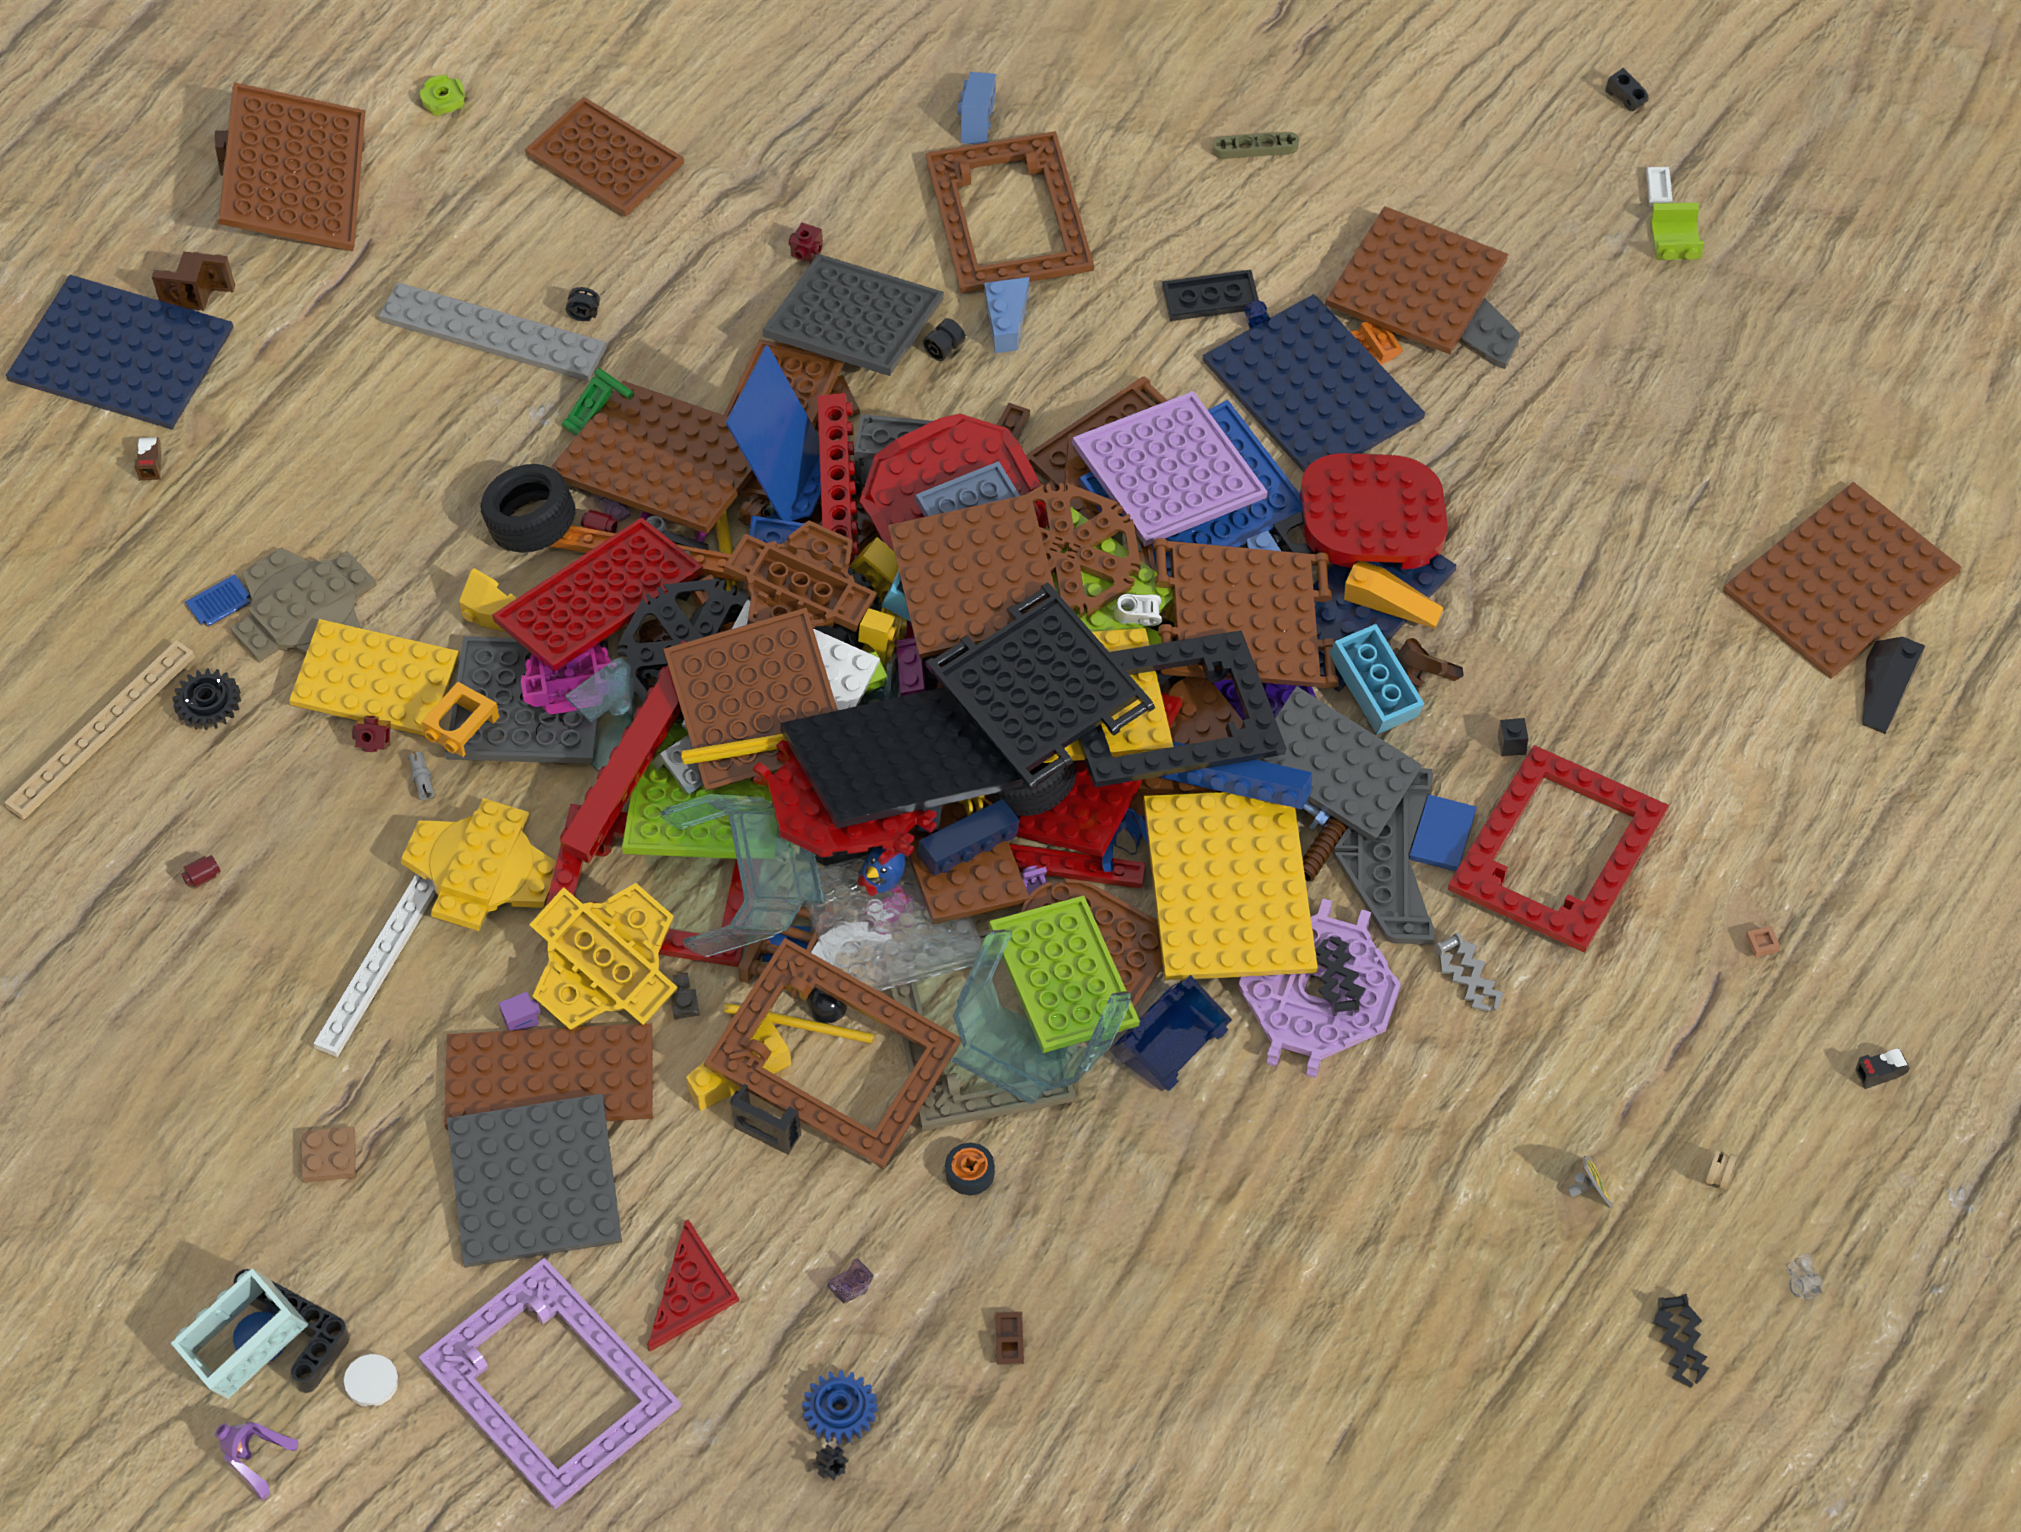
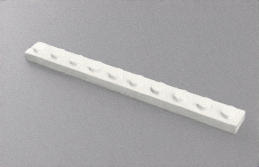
M418 874L414 876L313 1043L315 1049L335 1057L339 1056L435 896V886L430 878L425 880Z

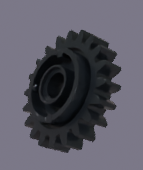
M207 668L203 675L199 670H196V677L188 674V682L180 680L181 688L174 689L176 696H173L172 699L175 713H177L180 721L184 720L186 726L193 723L196 730L201 724H203L205 730L208 729L209 724H212L215 729L218 728L219 721L227 724L225 717L234 718L233 710H239L238 703L242 701L240 697L241 692L239 686L236 685L235 679L229 678L227 672L221 676L219 669H216L211 674L209 668Z

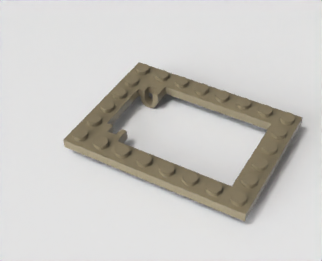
M990 930L883 950L893 999L922 1016L924 1015L914 971L1000 955ZM1030 1025L1038 1057L1021 1060L1023 1072L1025 1071V1083L960 1095L957 1074L942 1075L918 1112L922 1130L926 1131L1075 1102V1094L1063 1048L1042 1053ZM902 1037L909 1073L911 1074L925 1049Z

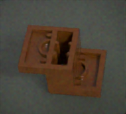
M183 251L176 272L154 270L152 274V280L159 301L191 310L204 311L211 290L234 292L236 286L228 256L219 254L212 255Z

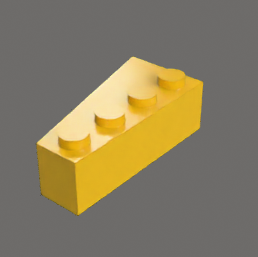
M767 1015L752 1039L762 1042L772 1052L763 1068L775 1074L791 1065L789 1048ZM704 1062L686 1076L688 1092L700 1111L741 1090V1087L704 1067Z

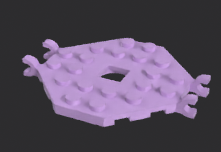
M1322 899L1318 914L1311 917L1315 949L1324 939H1327L1325 950H1331L1333 953L1338 946L1329 941L1330 936L1349 943V947L1344 953L1351 954L1352 958L1344 967L1359 972L1358 978L1353 983L1366 988L1359 1001V1013L1351 1010L1337 1012V1016H1333L1332 1005L1325 998L1322 999L1308 995L1305 992L1310 975L1321 977L1326 972L1327 968L1317 964V973L1241 977L1238 987L1271 1042L1267 1054V1064L1277 1067L1282 1048L1311 1056L1307 1064L1306 1076L1313 1078L1317 1077L1322 1059L1386 1031L1401 986L1397 977L1389 969L1388 962L1371 940V935L1367 930L1370 924L1371 912L1361 909L1357 925L1329 917L1332 910V901ZM1332 954L1327 958L1333 962L1336 960V958L1332 957ZM1339 974L1333 975L1332 978L1339 980L1338 984L1331 990L1341 995L1337 1002L1353 1000L1345 997V994L1349 991L1339 988V984L1345 977Z

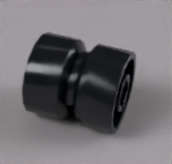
M945 318L922 342L924 349L932 358L937 361H944L952 353L951 349H957L966 340V335L957 322Z

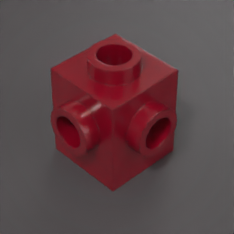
M801 222L796 232L790 235L788 241L791 256L798 260L812 263L815 256L821 253L823 247L822 229Z
M364 716L352 729V739L355 740V747L363 748L365 752H377V749H386L390 745L391 721L379 720L378 716Z

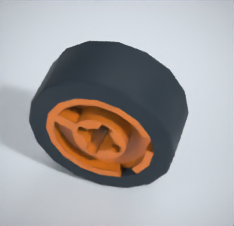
M972 1142L963 1143L953 1148L947 1155L945 1162L948 1184L956 1192L969 1196L980 1194L987 1190L993 1183L995 1176V1164L990 1151L981 1144ZM972 1166V1167H973V1171H970V1169H968V1168H966V1167Z

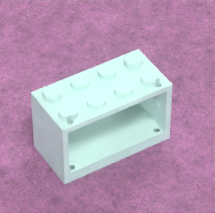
M253 1268L237 1278V1282L230 1289L221 1292L216 1298L217 1301L209 1308L199 1312L196 1320L189 1327L181 1329L176 1335V1339L171 1342L207 1387L227 1399L309 1325L271 1280ZM265 1291V1295L271 1301H274L281 1311L213 1373L196 1353Z

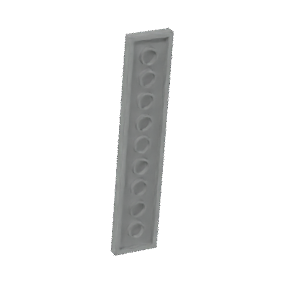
M397 283L379 314L380 322L588 382L607 348L605 341L402 283Z

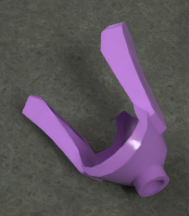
M254 1422L232 1426L226 1423L221 1424L215 1432V1437L220 1440V1449L225 1455V1461L245 1480L256 1496L263 1501L269 1497L270 1493L267 1482L240 1461V1458L249 1460L252 1456L248 1446L249 1439L256 1434L263 1440L292 1451L298 1450V1440L276 1433Z

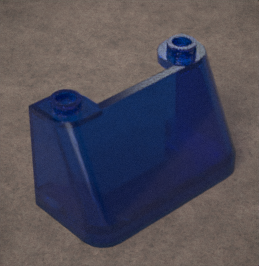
M1189 975L1169 987L1139 1018V1026L1128 1029L1111 1046L1109 1051L1158 1090L1166 1089L1169 1091L1179 1082L1177 1079L1178 1071L1208 1040L1214 1037L1217 1040L1228 1031L1226 1026L1232 1019L1201 985Z

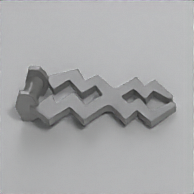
M1459 932L1443 942L1435 944L1434 951L1440 957L1442 974H1454L1452 982L1468 986L1464 1000L1474 1001L1473 1009L1490 1012L1491 1007L1481 1002L1485 996L1495 997L1494 1011H1497L1504 992L1492 989L1496 981L1480 977L1485 961L1472 959L1477 945L1463 941ZM1455 946L1459 947L1457 954L1464 955L1460 966L1474 968L1471 977L1461 976L1464 967L1449 965L1453 954H1445L1447 950ZM1476 987L1484 989L1482 995L1474 994Z

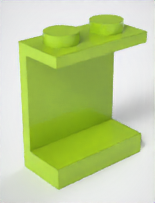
M1698 202L1653 203L1650 219L1656 260H1693L1702 258L1704 241L1699 239L1697 225Z

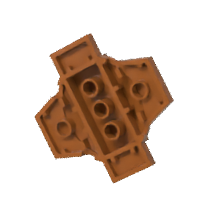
M807 521L791 533L788 539L781 544H777L776 541L766 543L748 534H744L725 564L723 572L745 582L744 588L748 590L751 596L747 625L807 608L813 628L823 625L832 628L837 623L856 632L865 613L874 602L877 592L855 583L853 576L848 574L853 540L811 521Z

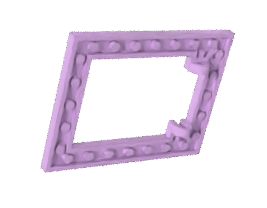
M545 1258L418 1357L422 1365L554 1510L681 1407V1402ZM526 1308L531 1313L534 1311L537 1313L538 1320L542 1325L558 1313L640 1401L638 1405L559 1469L548 1460L475 1380L488 1369L485 1359L476 1348Z

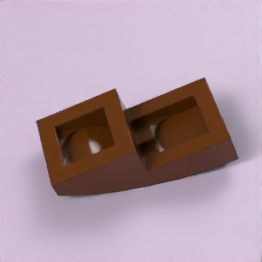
M1022 1312L995 1313L997 1365L1024 1364Z

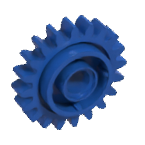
M840 1370L836 1378L831 1371L828 1374V1380L819 1376V1386L811 1383V1392H805L804 1394L807 1402L802 1403L803 1411H806L803 1414L804 1421H809V1431L816 1429V1438L825 1434L826 1443H829L832 1437H835L837 1445H840L843 1437L846 1438L848 1443H851V1435L853 1434L861 1439V1429L869 1432L870 1425L868 1422H875L876 1418L873 1413L878 1412L877 1404L874 1403L877 1401L876 1394L871 1393V1384L864 1386V1377H860L855 1381L854 1372H851L845 1378L843 1370ZM838 1404H843L846 1406V1408L843 1410L834 1409V1407Z

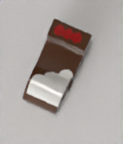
M159 437L139 438V451L137 452V459H135V469L139 481L160 480ZM144 469H153L154 472H153V473H150V474H147V473L143 472V470H144Z

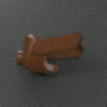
M1415 638L1407 639L1400 649L1395 648L1393 650L1412 684L1418 687H1422L1425 683L1420 679V674L1423 670L1454 681L1464 676L1463 667L1429 656Z

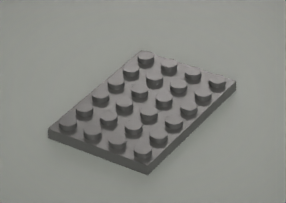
M1296 686L1275 718L1287 748L1285 755L1256 760L1312 772V792L1307 800L1375 842L1423 765Z

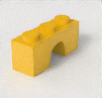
M868 608L860 623L858 641L865 643L862 651L869 652V654L876 651L886 674L891 675L895 666V661L892 658L897 646L893 644L898 633V628L895 627L896 617Z

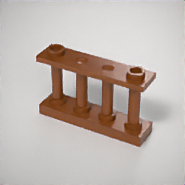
M777 886L738 966L739 980L749 983L753 975L762 974L766 965L760 962L762 955L767 953L774 955L779 947L770 943L771 933H780L808 942L809 945L806 950L812 952L816 943L835 924L836 915L833 911V904L828 902L824 913H820L790 903V900L787 899L786 889ZM788 912L818 922L814 934L780 923L779 919L782 913ZM793 988L791 997L796 999L799 991Z

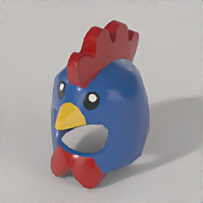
M882 846L874 848L863 863L857 880L858 886H866V892L870 896L893 889L899 883L905 870L904 854L895 848L883 849ZM880 877L885 879V882L876 885L868 878Z

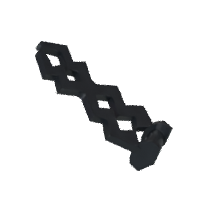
M1330 936L1329 941L1338 946L1333 953L1331 950H1325L1327 939H1324L1315 949L1316 955L1319 956L1316 958L1317 964L1327 968L1326 972L1320 977V981L1325 985L1319 988L1318 992L1332 1005L1333 1016H1337V1012L1351 1010L1359 1013V1001L1366 988L1353 983L1358 978L1359 972L1344 967L1352 958L1351 954L1344 953L1349 947V943ZM1332 954V957L1336 958V960L1333 962L1327 958ZM1339 974L1345 977L1339 984V988L1349 991L1345 994V997L1353 1000L1337 1002L1341 995L1331 990L1338 984L1339 980L1332 978L1333 975Z
M1687 1294L1669 1298H1658L1659 1310L1653 1320V1324L1667 1330L1660 1342L1677 1350L1676 1355L1669 1362V1365L1678 1367L1672 1379L1692 1388L1693 1382L1682 1375L1690 1365L1684 1361V1358L1689 1356L1695 1359L1690 1370L1699 1371L1695 1380L1696 1384L1701 1381L1709 1367L1702 1364L1708 1357L1693 1348L1701 1336V1333L1696 1331L1695 1328L1702 1320L1688 1305ZM1683 1308L1679 1316L1690 1320L1681 1332L1690 1337L1685 1343L1674 1338L1681 1326L1669 1321L1674 1314L1665 1311V1309Z

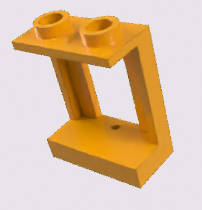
M457 682L421 721L424 736L430 742H437L444 746L448 752L464 757L466 755L465 743L486 720L494 724L499 718V712L496 702ZM455 703L473 712L457 730L446 731L439 726L441 718Z

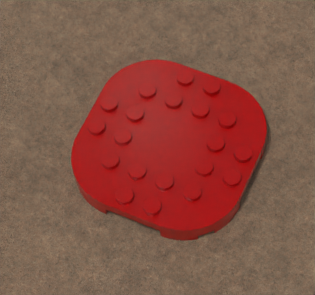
M1338 453L1315 460L1305 470L1300 489L1304 518V538L1314 553L1319 551L1320 553L1328 554L1330 563L1352 568L1356 561L1401 562L1402 569H1413L1429 564L1431 558L1441 554L1448 530L1443 487L1438 476L1423 463L1399 455Z

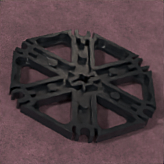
M719 579L663 584L668 593L665 594L661 587H657L660 594L657 599H653L649 593L646 595L650 605L642 598L617 646L618 656H627L625 661L618 662L619 671L643 705L646 701L647 691L636 677L637 670L667 667L668 663L664 653L665 648L679 645L683 640L689 642L720 633L732 608L735 605L743 608L748 599L741 588L738 592L737 585H733L730 591H725L724 589L727 585L725 580L721 582ZM706 591L709 594L708 600L693 626L675 602V598L680 593ZM652 614L657 618L672 640L637 643L634 640V636L644 617ZM682 711L674 724L684 722Z

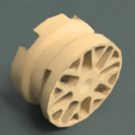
M1717 1149L1706 1183L1711 1185L1713 1183L1717 1184L1720 1189L1726 1190L1738 1156L1734 1154L1729 1156L1724 1154V1151L1721 1149Z

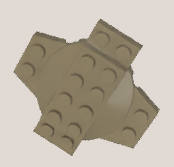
M281 547L242 572L252 598L251 606L248 609L250 615L230 627L232 634L259 663L278 650L288 651L289 648H297L306 656L319 619L361 628L354 607L357 606V598L375 587L376 581L348 551L331 562L327 558L321 562H309Z

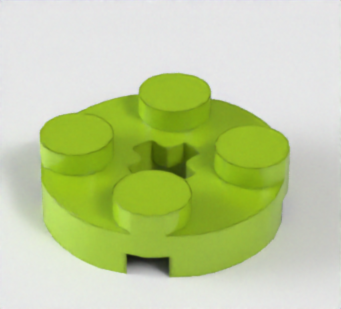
M447 75L431 77L424 83L425 87L420 91L423 106L431 111V114L434 116H440L443 113H449L464 106V87L462 82L455 77L454 80L448 78ZM443 92L446 95L440 96L439 93Z

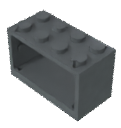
M861 414L854 450L856 480L862 487L865 486L875 454L897 438L932 421Z

